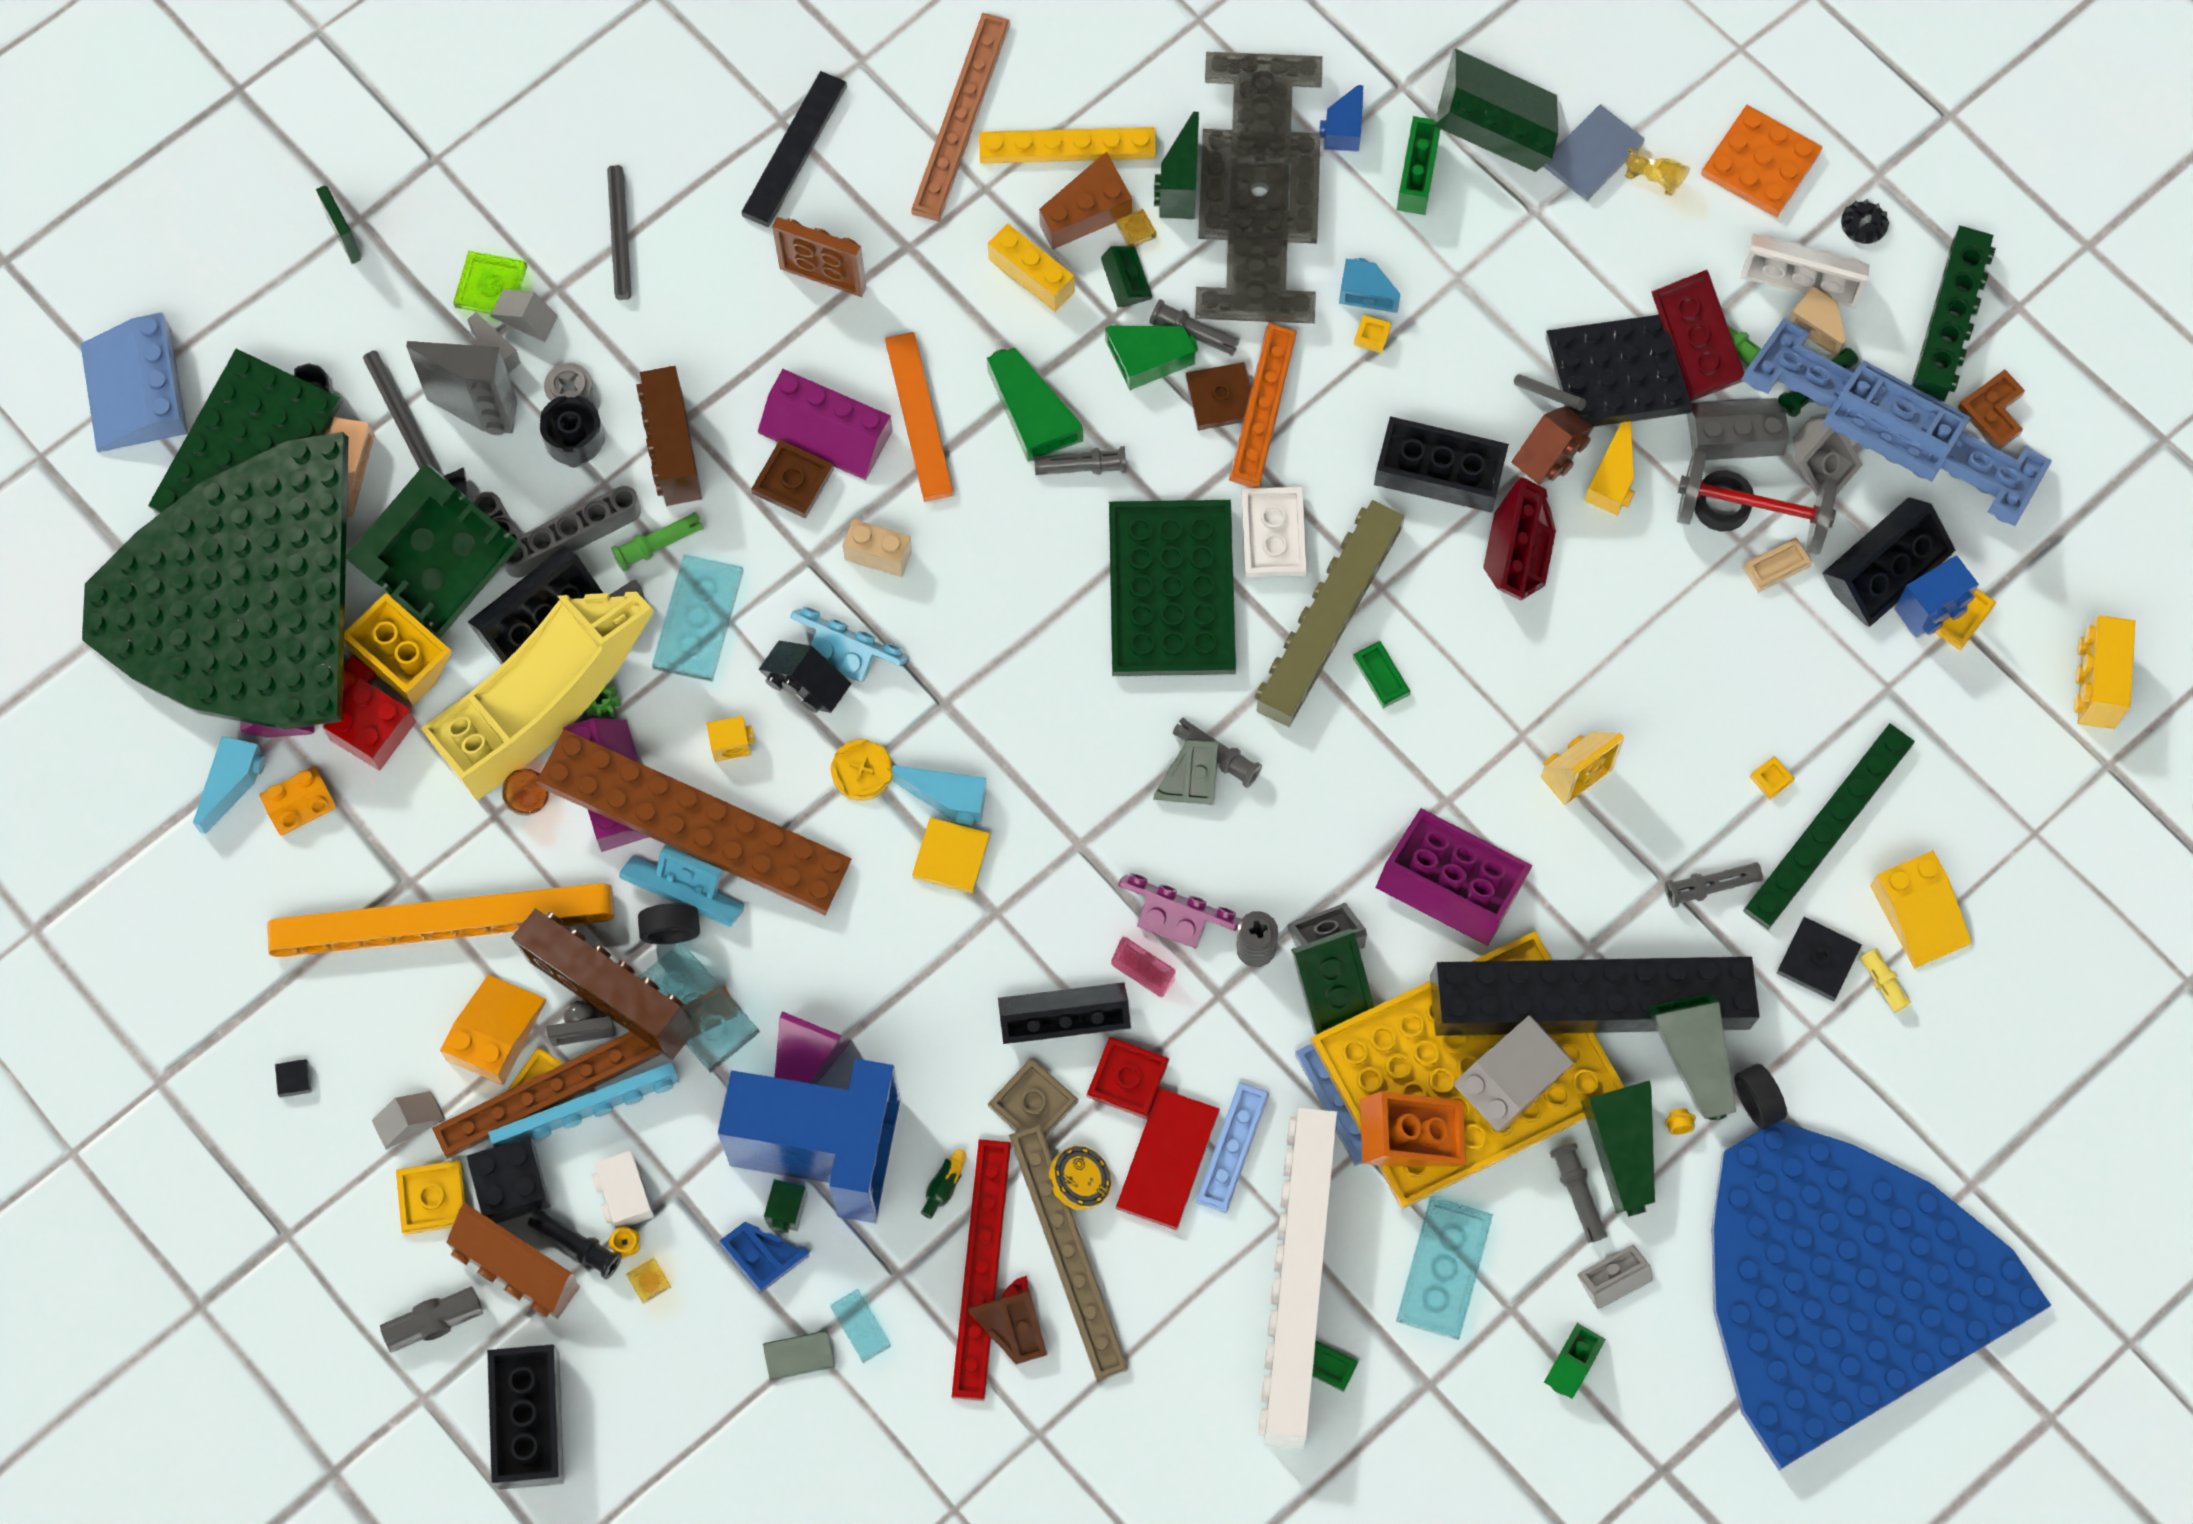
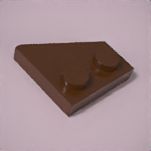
M1029 1290L968 1308L970 1315L976 1319L1015 1364L1047 1356Z

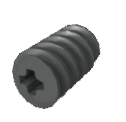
M1253 911L1246 914L1240 920L1236 945L1237 955L1244 964L1251 967H1263L1274 958L1278 939V925L1274 918L1267 913Z

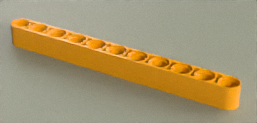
M598 883L276 918L267 922L268 954L274 957H288L516 932L535 908L543 914H546L548 911L553 913L563 922L561 926L607 922L614 919L613 890L609 884Z

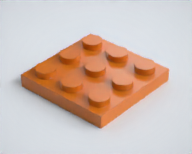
M1746 104L1702 169L1701 175L1778 218L1820 155L1823 146Z

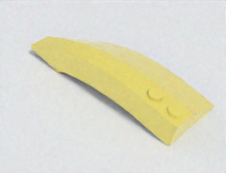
M625 592L624 596L610 597L608 593L585 594L583 599H570L569 595L557 596L559 601L515 653L470 693L420 728L476 801L524 768L553 744L562 734L563 727L572 725L617 673L654 612L652 607L638 592Z

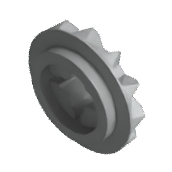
M564 363L554 367L547 374L544 381V391L550 401L565 395L566 398L582 396L588 399L591 390H593L592 379L588 371L574 363ZM560 382L568 385L574 382L573 385L576 391L567 390L564 392L563 385Z

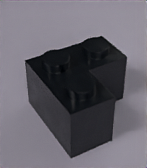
M779 640L758 669L766 677L765 682L777 691L784 689L798 694L803 699L802 704L815 713L818 711L832 713L852 684L812 645Z

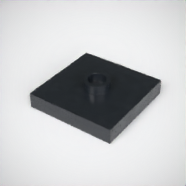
M1803 917L1776 974L1834 1002L1862 944L1809 918Z

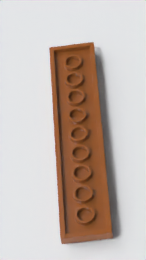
M565 729L560 735L536 783L537 787L825 916L852 860L848 856Z

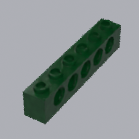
M1961 225L1958 226L1952 240L1911 386L1945 402L1949 391L1954 393L1957 388L1960 375L1955 374L1957 366L1962 367L1967 353V349L1962 348L1964 340H1970L1974 324L1969 323L1971 315H1977L1982 299L1977 297L1979 289L1984 290L1989 273L1984 272L1985 265L1991 264L1996 250L1995 247H1991L1994 235ZM1964 261H1970L1974 265H1968ZM1957 286H1962L1967 291H1962L1958 289ZM1950 311L1956 312L1960 316H1953ZM1942 337H1948L1953 342H1947ZM1935 363H1942L1946 368H1940Z

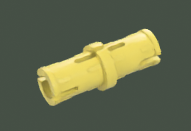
M1878 948L1867 952L1860 958L1874 980L1873 985L1875 989L1881 991L1893 1013L1903 1010L1912 1003L1897 981L1898 975L1887 966Z

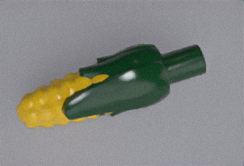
M963 1149L955 1150L949 1159H945L937 1174L930 1181L925 1195L927 1202L920 1212L924 1217L932 1219L938 1207L944 1206L951 1199L955 1187L962 1176L961 1171L967 1158L966 1152Z

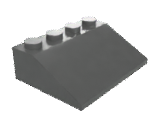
M407 341L408 353L428 401L481 431H486L492 435L513 433L517 398L499 347Z

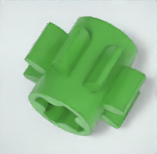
M606 686L585 710L587 716L595 714L599 719L609 715L615 717V706L622 705L620 698L615 697L618 693L616 686L610 688ZM601 698H606L602 700V704H597L600 703Z

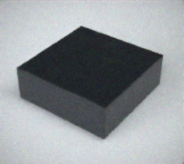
M307 1059L275 1064L277 1094L280 1098L312 1093L310 1067Z

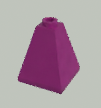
M782 1011L779 1017L774 1077L817 1084L848 1047L851 1039Z

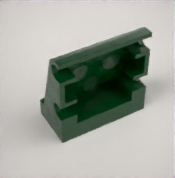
M425 463L347 553L346 559L441 638L520 547L521 543L435 468Z

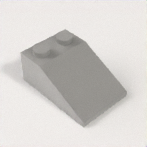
M1529 1015L1480 1057L1453 1085L1490 1125L1499 1132L1506 1130L1575 1062L1537 1021Z

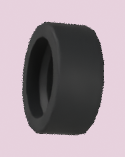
M1729 470L1715 471L1703 479L1705 484L1754 494L1748 480L1739 473ZM1700 495V498L1697 497L1694 510L1700 522L1705 526L1719 532H1724L1741 527L1749 518L1752 506L1742 504L1736 514L1721 515L1709 508L1706 503V496Z
M670 903L655 905L640 911L638 914L639 937L643 942L649 944L681 943L692 940L700 934L698 909L689 904Z
M1755 1064L1736 1073L1734 1081L1737 1094L1747 1114L1759 1128L1766 1129L1786 1118L1787 1107L1780 1088L1773 1076L1762 1064Z

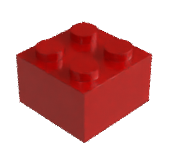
M358 678L343 698L342 721L324 724L322 728L330 741L380 771L414 726L416 720L408 707L361 678Z

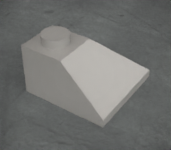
M1811 417L1793 437L1795 462L1816 496L1818 495L1823 478L1837 480V495L1863 464L1845 435L1837 434L1830 427L1824 425L1825 419Z

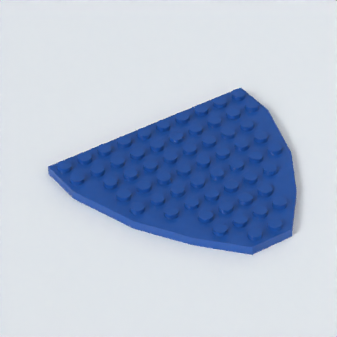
M1780 1121L1730 1147L1721 1156L1711 1227L1713 1312L1741 1414L1778 1471L2051 1306L2015 1251L1932 1183L1853 1144Z

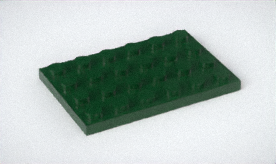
M236 348L148 506L152 510L161 513L200 482L285 441L325 435L326 430L343 402L342 399Z
M1231 500L1109 501L1112 676L1236 674Z

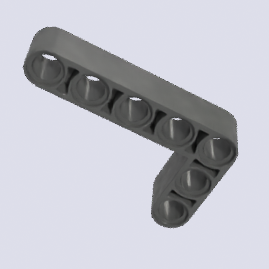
M620 486L520 536L500 498L495 493L482 492L474 500V503L483 511L488 507H495L493 512L486 514L521 543L520 547L503 565L506 572L516 578L528 575L561 548L565 547L574 552L634 522L641 514L636 491L629 486ZM625 501L632 502V504L629 507H619V505ZM596 515L605 516L601 521H592ZM568 529H578L577 532L572 535L565 534V532ZM540 543H550V545L547 548H537ZM514 556H522L519 562H509Z

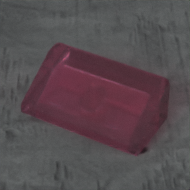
M1127 937L1121 938L1112 957L1111 965L1157 996L1163 997L1175 981V969Z

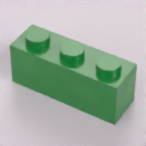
M1413 116L1398 195L1397 211L1426 215L1441 129L1433 126L1434 119Z

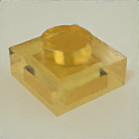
M1144 209L1117 220V227L1126 244L1130 247H1137L1156 238V231Z
M654 1257L626 1273L628 1280L643 1304L671 1288L670 1283Z

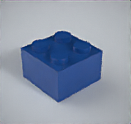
M1956 555L1906 585L1894 610L1915 638L1925 632L1927 635H1931L1943 626L1942 622L1950 617L1952 620H1956L1968 611L1967 605L1974 600L1973 594L1979 583Z

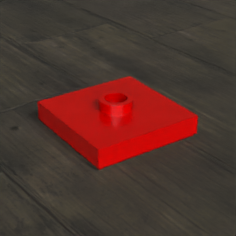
M1109 1036L1086 1097L1147 1119L1167 1069L1169 1058Z

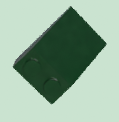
M1193 111L1161 162V174H1155L1154 206L1160 207L1159 218L1195 219L1199 112Z

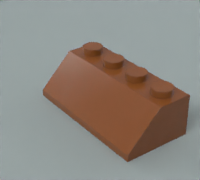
M466 1203L462 1204L446 1241L451 1250H453L450 1255L465 1266L470 1261L479 1267L477 1273L487 1281L493 1283L497 1279L506 1285L503 1290L518 1301L524 1297L533 1304L530 1308L542 1317L547 1318L550 1314L558 1319L580 1288L573 1274Z

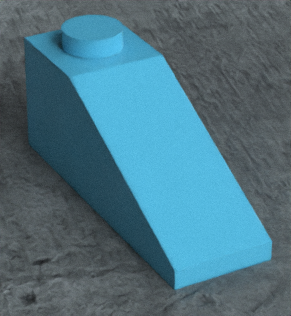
M221 736L193 820V824L200 833L206 834L255 784L257 775L263 772L265 756L258 744Z
M893 765V782L932 808L961 825H973L974 822L981 823L987 790L986 778Z

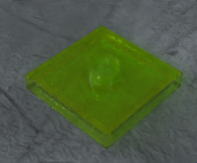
M468 251L453 301L454 307L491 314L503 289L521 290L527 269L526 261Z

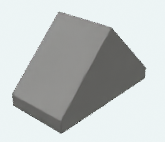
M503 289L490 317L546 342L558 315L535 292Z
M429 1091L394 1098L372 1120V1123L384 1148L387 1150L445 1120L432 1093Z

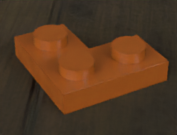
M2004 369L1962 400L1958 408L1962 413L1970 416L1972 424L1996 449L2000 450L2023 431V428L2005 409L2022 397L2025 390Z

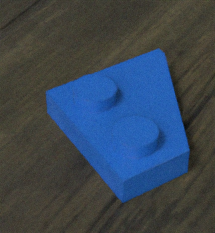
M747 1222L742 1223L719 1241V1246L759 1294L807 1259L810 1253L806 1248L800 1247L799 1249L783 1242V1238L772 1233H764L759 1227Z

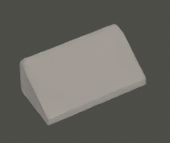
M1634 1244L1577 1274L1597 1309L1605 1307L1653 1280L1650 1264Z

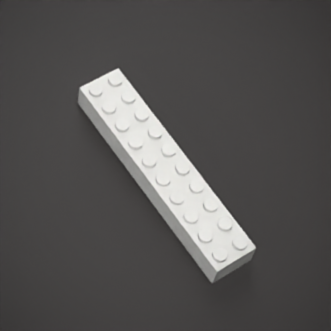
M1298 1107L1296 1117H1290L1287 1145H1293V1148L1287 1149L1283 1176H1289L1290 1178L1289 1181L1284 1180L1280 1205V1208L1287 1209L1286 1213H1280L1277 1239L1283 1240V1245L1277 1244L1274 1272H1280V1277H1274L1271 1304H1277V1310H1271L1268 1326V1336L1274 1337V1341L1267 1344L1264 1369H1271L1270 1376L1264 1375L1261 1402H1267V1409L1261 1408L1258 1435H1264L1263 1445L1303 1449L1306 1440L1337 1112Z

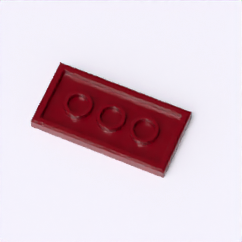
M1708 270L1651 291L1663 328L1670 334L1690 402L1743 382L1741 379L1745 372Z

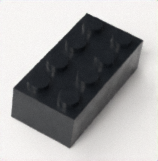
M1390 416L1376 468L1374 485L1492 513L1509 444Z
M554 1344L487 1350L491 1483L497 1490L564 1484L560 1359L558 1349Z

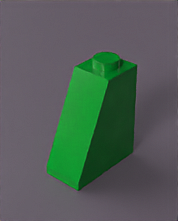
M1108 326L1105 328V342L1129 391L1195 365V355L1198 352V346L1193 335L1188 336L1183 326Z

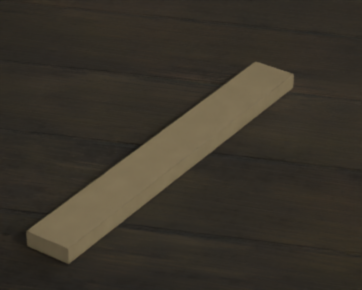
M1038 1124L1010 1134L1009 1138L1096 1381L1098 1382L1128 1371L1127 1364L1071 1209L1064 1205L1052 1190L1054 1185L1052 1178L1049 1180V1169L1053 1159L1041 1126Z

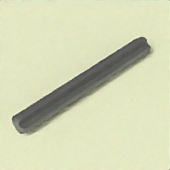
M611 165L607 168L614 294L617 300H628L631 298L624 171L620 165Z
M375 350L366 353L363 356V360L419 469L426 463L438 471L379 353Z

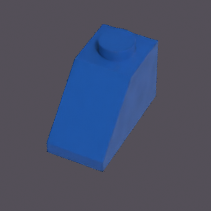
M1357 85L1327 109L1326 120H1320L1319 138H1325V150L1359 152L1364 85Z

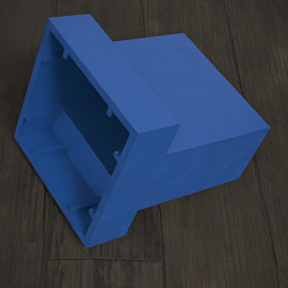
M855 1058L849 1090L731 1070L717 1133L729 1165L829 1183V1189L838 1217L876 1223L901 1100L894 1065Z

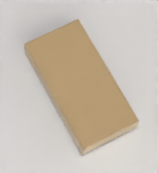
M1796 537L1744 563L1742 568L1759 593L1811 567L1812 561Z

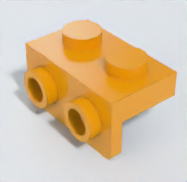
M316 766L300 771L294 777L280 784L273 785L259 794L267 814L281 836L336 808V804Z

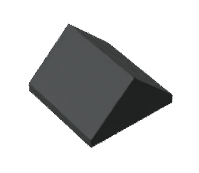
M1346 903L1287 925L1296 947L1349 928L1355 932L1359 950L1365 947L1367 938L1366 928Z

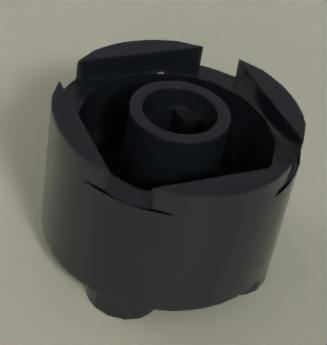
M565 395L553 399L542 410L540 432L545 448L553 459L574 468L590 461L599 453L605 442L604 430L599 413L591 401L582 396L566 398Z

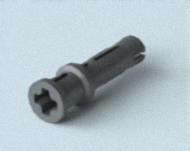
M1158 300L1151 314L1150 324L1183 326L1188 336L1193 335L1198 341L1223 351L1230 356L1234 355L1237 349L1235 347L1240 342L1239 338H1235L1190 318V314L1184 309L1181 311L1165 305L1164 300Z
M1120 446L1117 450L1103 451L1099 448H1094L1091 453L1034 456L1035 475L1093 471V474L1101 475L1104 471L1118 470L1122 473H1127L1125 446Z
M1185 718L1180 719L1179 723L1181 725L1176 724L1172 733L1185 742L1187 739L1217 741ZM1219 742V768L1225 774L1229 772L1241 780L1244 787L1249 788L1260 774L1262 764L1259 762L1254 764L1242 756L1238 748L1229 749Z
M1758 862L1705 876L1694 873L1687 879L1673 882V880L1665 881V892L1670 906L1676 908L1679 907L1680 903L1694 899L1703 901L1711 893L1753 882H1760L1763 880V873ZM1736 876H1741V877H1739V878H1735V879H1732V880H1728V881H1724V882H1719L1720 880H1724V879H1728V878H1732V877H1736Z
M1571 1143L1551 1151L1550 1156L1555 1158L1561 1173L1559 1178L1561 1184L1567 1186L1588 1244L1608 1237L1602 1225L1598 1210L1586 1182L1588 1172L1582 1168L1576 1152L1578 1146L1576 1143Z

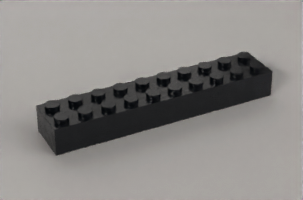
M1752 957L1436 962L1430 974L1435 1036L1507 1035L1529 1015L1548 1034L1658 1032L1649 1015V1006L1709 993L1719 1001L1723 1030H1750L1760 1018Z

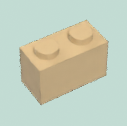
M852 519L842 545L845 560L899 577H903L912 553L911 536L856 519Z

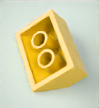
M387 593L379 598L344 632V642L348 650L373 670L412 707L435 686L452 654V651Z

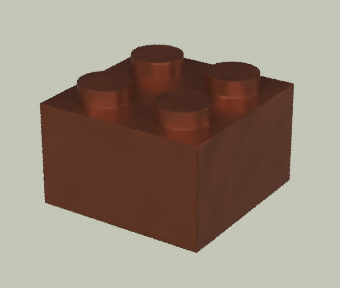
M1566 405L1548 412L1542 416L1511 463L1538 485L1549 480L1554 481L1558 476H1565L1574 465L1572 458L1577 451L1579 453L1582 452L1589 444L1591 438L1588 435L1594 427Z

